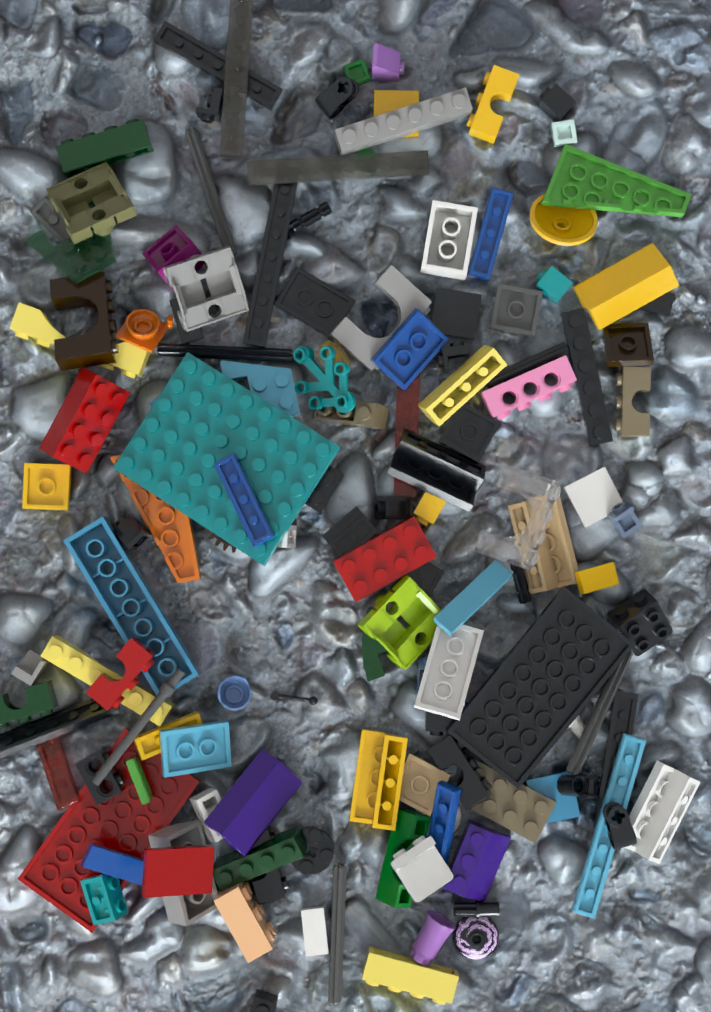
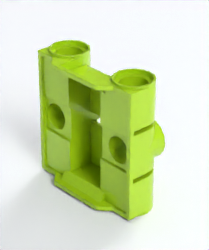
M404 575L391 588V591L377 597L373 607L374 610L371 609L357 625L370 638L376 639L389 652L387 656L400 669L407 670L432 643L437 627L433 620L441 609L411 577ZM391 602L390 609L386 611V605ZM399 616L409 624L406 629L397 620ZM420 633L419 639L415 641V636Z

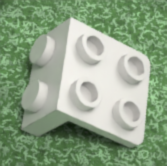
M424 835L412 842L414 847L407 852L403 848L393 855L395 860L391 862V866L415 902L422 901L453 879V873L436 849L432 836L425 838Z

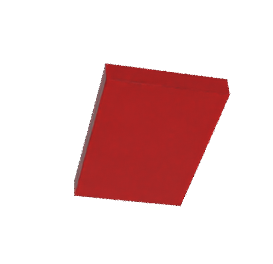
M214 846L144 848L142 897L152 898L212 893Z

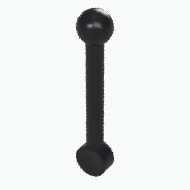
M277 691L272 692L270 698L274 701L285 699L309 702L311 705L318 703V699L315 696L306 698L282 695Z

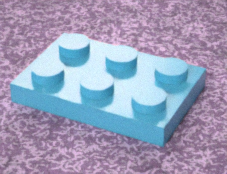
M227 720L159 730L162 776L164 778L232 767L229 722Z

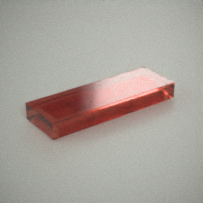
M60 737L37 744L36 746L57 810H62L81 802Z

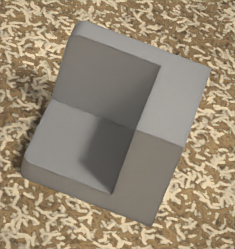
M29 650L21 664L16 666L11 674L32 686L37 683L49 661L41 657L37 652Z

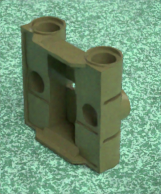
M103 162L46 189L55 212H60L63 217L65 228L74 245L92 237L93 233L99 236L108 235L112 232L116 222L120 224L137 216L131 200L126 195L125 190L107 162ZM93 202L95 207L90 209L88 204Z

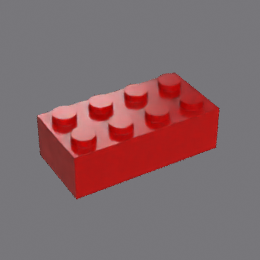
M82 367L39 449L80 471L88 473L130 392Z
M412 515L332 561L355 602H358L437 556L415 516Z

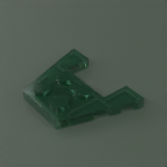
M93 201L88 204L90 209L95 207ZM43 229L25 238L27 244L32 249L34 248L44 259L51 262L75 284L116 262L111 233L105 236L93 233L92 237L75 245L71 238H68L52 246Z

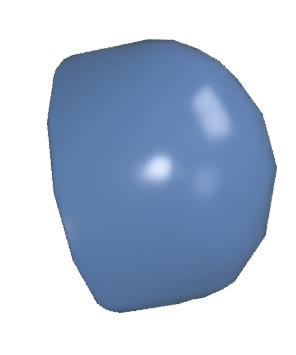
M232 675L225 677L219 683L217 697L224 708L236 711L244 708L250 702L252 688L245 677Z

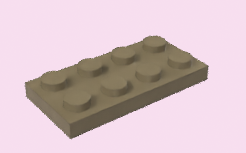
M475 759L479 765L477 771L480 776H485L492 786L490 789L492 795L471 810L536 844L557 802L524 784L517 789L493 768Z

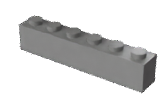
M465 87L337 128L334 131V137L340 155L343 157L470 116L473 108Z

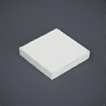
M605 467L563 487L584 528L607 517V514L612 512V508L615 505L623 502Z

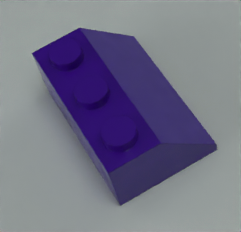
M468 819L449 865V869L453 873V879L445 884L443 888L465 898L485 901L511 837Z

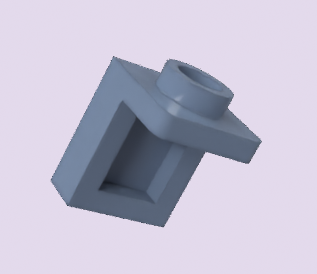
M627 502L615 505L612 508V512L607 514L622 538L627 537L642 526L634 513L635 508Z

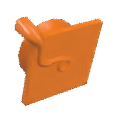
M133 310L117 332L116 338L152 353L166 331L173 327V317L168 315L167 323H164L151 310Z

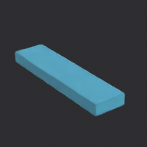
M495 560L434 617L433 621L451 636L512 578L513 574Z

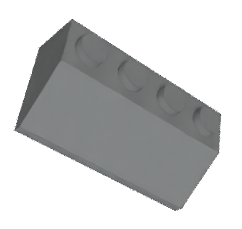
M201 820L165 826L148 835L151 848L206 845ZM214 877L212 880V893L163 897L169 923L188 926L217 909L214 903V898L217 894Z

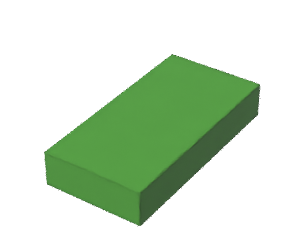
M138 756L128 758L125 762L142 805L147 804L153 799V794Z

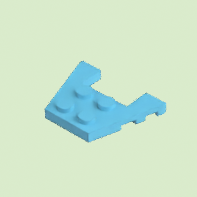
M225 360L220 361L222 374L233 381L248 379L251 392L293 418L300 414L291 369Z

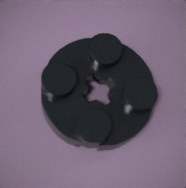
M314 827L300 829L307 845L311 847L316 846L317 850L314 856L305 853L303 858L291 862V864L304 875L317 874L324 871L333 859L334 844L331 837L322 829Z

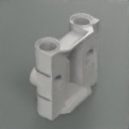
M229 245L209 253L195 254L185 261L163 267L168 285L174 289L180 307L177 314L183 330L188 332L249 311L243 284ZM204 261V268L201 271H195L194 266L196 262ZM204 278L206 279L209 292L211 295V297L208 298L205 297V293L200 281ZM216 304L218 306L217 312L209 315V307Z

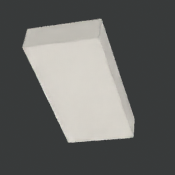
M324 906L301 908L306 956L329 954Z

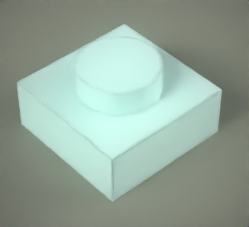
M574 119L551 123L554 147L577 143Z

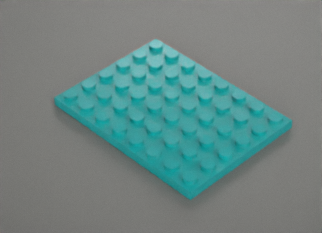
M187 352L113 468L265 566L335 458L340 447ZM233 453L237 455L276 536L257 547H253L213 464Z

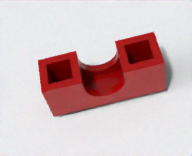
M136 637L130 638L116 655L125 665L123 678L116 680L103 673L91 685L86 694L107 711L112 707L116 709L125 699L122 696L127 689L131 691L140 681L137 678L142 671L147 672L155 663L152 658L156 654Z

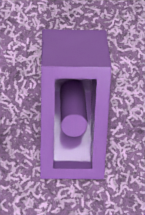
M373 43L372 81L399 82V74L404 75V60H400V52L381 44Z

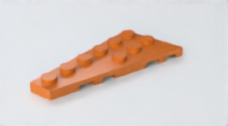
M121 455L110 457L113 464L117 462ZM120 473L122 481L127 486L139 513L154 536L153 539L161 549L177 583L202 579L191 518Z

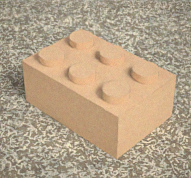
M246 881L222 891L219 889L214 898V903L249 963L273 949L276 930L270 921L267 923L263 916L265 910L262 904L258 905V902L254 900L252 896L254 893L253 888Z

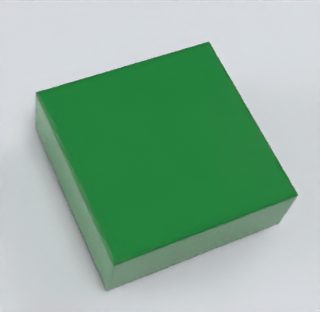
M364 58L342 66L346 78L355 80L359 86L372 81Z

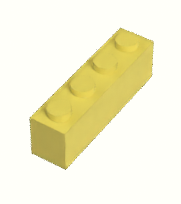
M483 345L417 406L432 423L440 426L504 369L507 364L493 347Z
M370 946L362 971V980H365V983L368 985L379 986L380 984L388 986V989L393 992L399 993L401 990L410 992V995L422 999L425 996L432 998V1001L445 1005L446 1002L452 1004L459 979L458 970L433 963L426 966L418 963L411 957Z

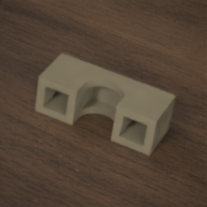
M623 366L616 373L615 378L616 386H619V395L615 397V408L618 409V418H615L614 429L618 432V437L646 438L650 436V413L636 411L632 405V398L635 393H646L651 390V367Z

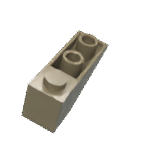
M356 401V406L349 413H340L335 407H323L320 410H315L313 419L386 430L389 408L378 403Z

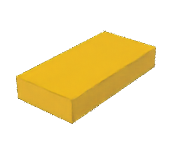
M614 562L574 572L580 595L619 584Z

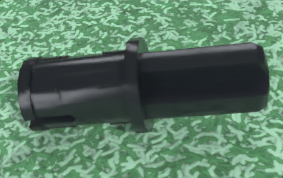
M475 900V903H454L453 914L455 917H476V919H479V917H499V902H478V900Z

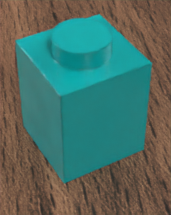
M551 266L548 271L543 269L536 277L538 283L535 288L543 291V294L556 304L573 282Z

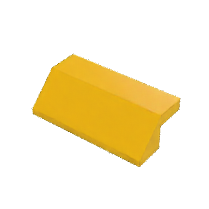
M650 243L573 286V289L581 306L588 309L596 328L601 330L678 287L679 284L670 264L656 246Z
M362 729L349 821L372 824V828L395 831L408 742L407 737L383 731Z

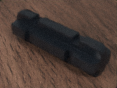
M323 202L318 205L319 208L316 209L315 207L301 215L300 219L296 218L291 221L290 227L292 231L296 234L302 231L303 227L307 228L321 220L322 216L326 217L331 214L332 209L329 204Z
M521 559L510 561L511 571L514 572L513 580L516 592H519V595H517L519 603H529L532 599L530 592L527 590L529 587L525 571L522 570L524 568Z

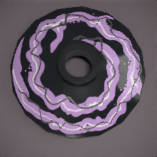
M463 917L458 921L454 929L453 940L455 947L461 955L469 959L479 960L488 957L494 952L498 944L499 933L491 918L479 917V919H476V917ZM479 935L481 937L480 941L474 942L472 940L473 936Z

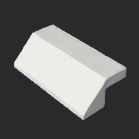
M657 760L629 815L637 843L624 848L638 853L647 860L660 864L700 781Z

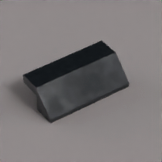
M405 428L391 457L387 474L470 512L474 505L476 491L484 480L486 466L476 463Z

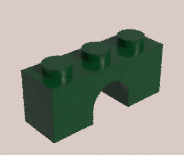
M52 680L24 688L27 701L22 708L16 707L10 702L8 693L0 695V729L9 727V722L17 720L18 724L32 720L31 715L37 713L40 714V717L54 713L53 709L58 707L59 704Z

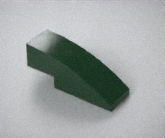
M372 606L368 607L366 614L373 609ZM363 632V664L367 681H371L385 676L378 654L387 650L376 639L370 638Z

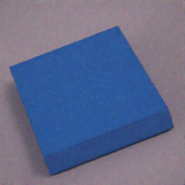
M415 308L371 358V361L398 387L405 391L448 342L449 338L419 309Z

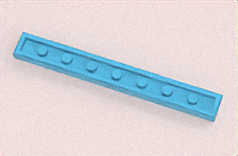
M626 733L622 734L571 909L573 913L595 919L615 851L608 837L603 808L607 803L614 801L618 802L624 809H627L646 744V740ZM616 810L614 811L615 815L612 816L613 818H617L616 814L618 811Z

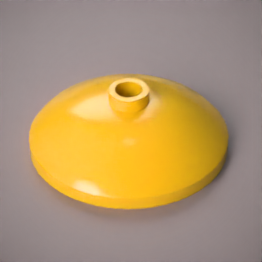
M545 194L539 196L533 202L529 214L530 223L533 229L545 240L557 245L573 246L588 241L594 235L598 225V217L595 210L543 206L541 203Z

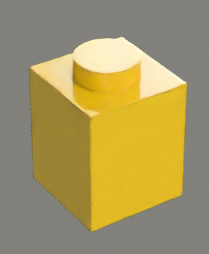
M424 492L412 514L416 515V520L425 526L428 523L433 525L446 501Z

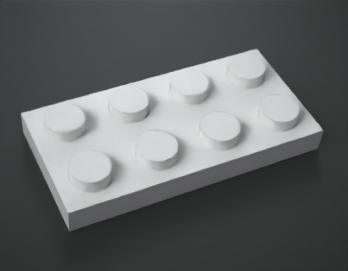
M437 625L414 708L460 721L484 630L461 625L450 636Z

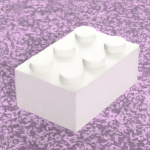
M436 200L432 201L420 273L459 280L466 279L478 207Z

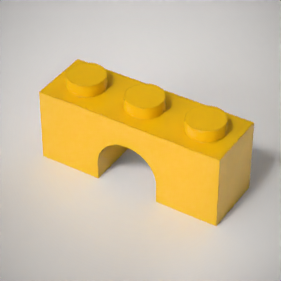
M496 65L493 66L491 72H486L482 83L486 85L484 93L479 92L475 102L478 109L476 114L471 113L467 126L470 127V136L494 144L504 117L494 113L490 103L497 99L510 102L520 74Z

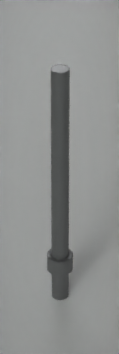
M178 668L171 678L159 688L160 692L91 781L95 785H100L165 699L171 697L175 692V686L185 675L181 669Z

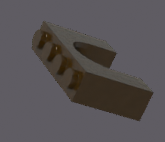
M104 271L50 279L51 300L56 311L87 307L98 312V320L89 332L80 336L54 340L55 360L60 370L116 363L115 354L119 353L117 340H114L113 333H117L115 319H112L111 314L115 313L113 299L110 300V294L113 293L112 281L107 280Z

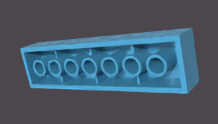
M102 516L63 541L125 644L130 638L136 637L156 654L152 658L155 661L152 667L147 672L142 671L155 694L157 695L160 692L159 688L161 685L167 682L179 668L185 675L175 686V689L200 675L201 671L125 545L113 531L114 527L108 517Z

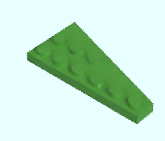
M565 144L541 205L683 217L692 194Z

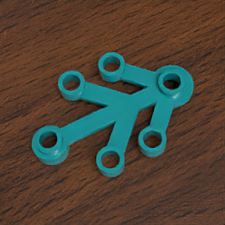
M324 346L320 350V357L325 360L324 372L313 360L314 351L311 347H297L293 353L294 359L299 364H305L320 382L297 381L295 391L298 394H307L311 391H329L334 397L324 399L321 396L310 397L308 404L312 410H320L323 407H335L340 413L352 411L356 406V398L349 391V364L347 362H337L334 365L335 349L331 346ZM335 374L339 376V388L335 384Z

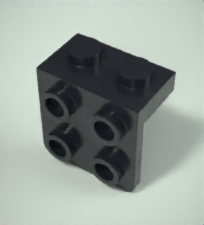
M645 588L607 613L610 620L621 633L635 644L632 648L635 656L642 655L673 633V629L658 601Z

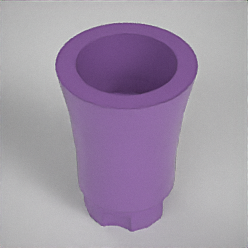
M428 910L410 952L413 959L420 964L429 966L446 939L456 928L454 923L438 912Z

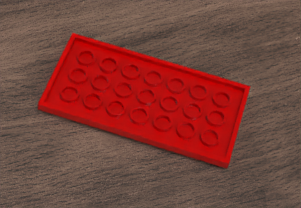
M126 727L110 748L109 752L111 754L130 729ZM134 741L114 765L116 772H120L125 779V789L112 798L96 805L85 784L18 877L19 881L91 933H93L97 925H93L80 880L103 873L81 866L89 844L94 843L144 859V848H151L148 835L165 826H169L201 781L193 774L164 778L162 776L161 753L141 760ZM133 756H138L153 794V799L144 805L141 803L125 762ZM101 762L95 770L99 771V769L102 767ZM103 780V788L107 791H112V782ZM119 878L120 886L123 890L129 881Z

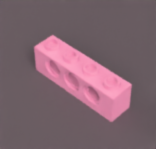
M565 355L483 391L480 395L491 418L497 417L499 421L510 416L509 411L518 408L519 411H522L531 406V401L539 399L542 402L551 398V393L556 390H560V393L573 388L572 383L576 382L577 379ZM545 375L554 376L556 380L554 386H549L545 383ZM525 384L534 386V395H527L524 392L523 387ZM504 393H510L514 396L513 404L508 405L504 403L502 398Z

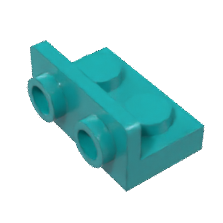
M100 874L80 880L93 925L116 921L128 913L127 903L122 893L119 878Z

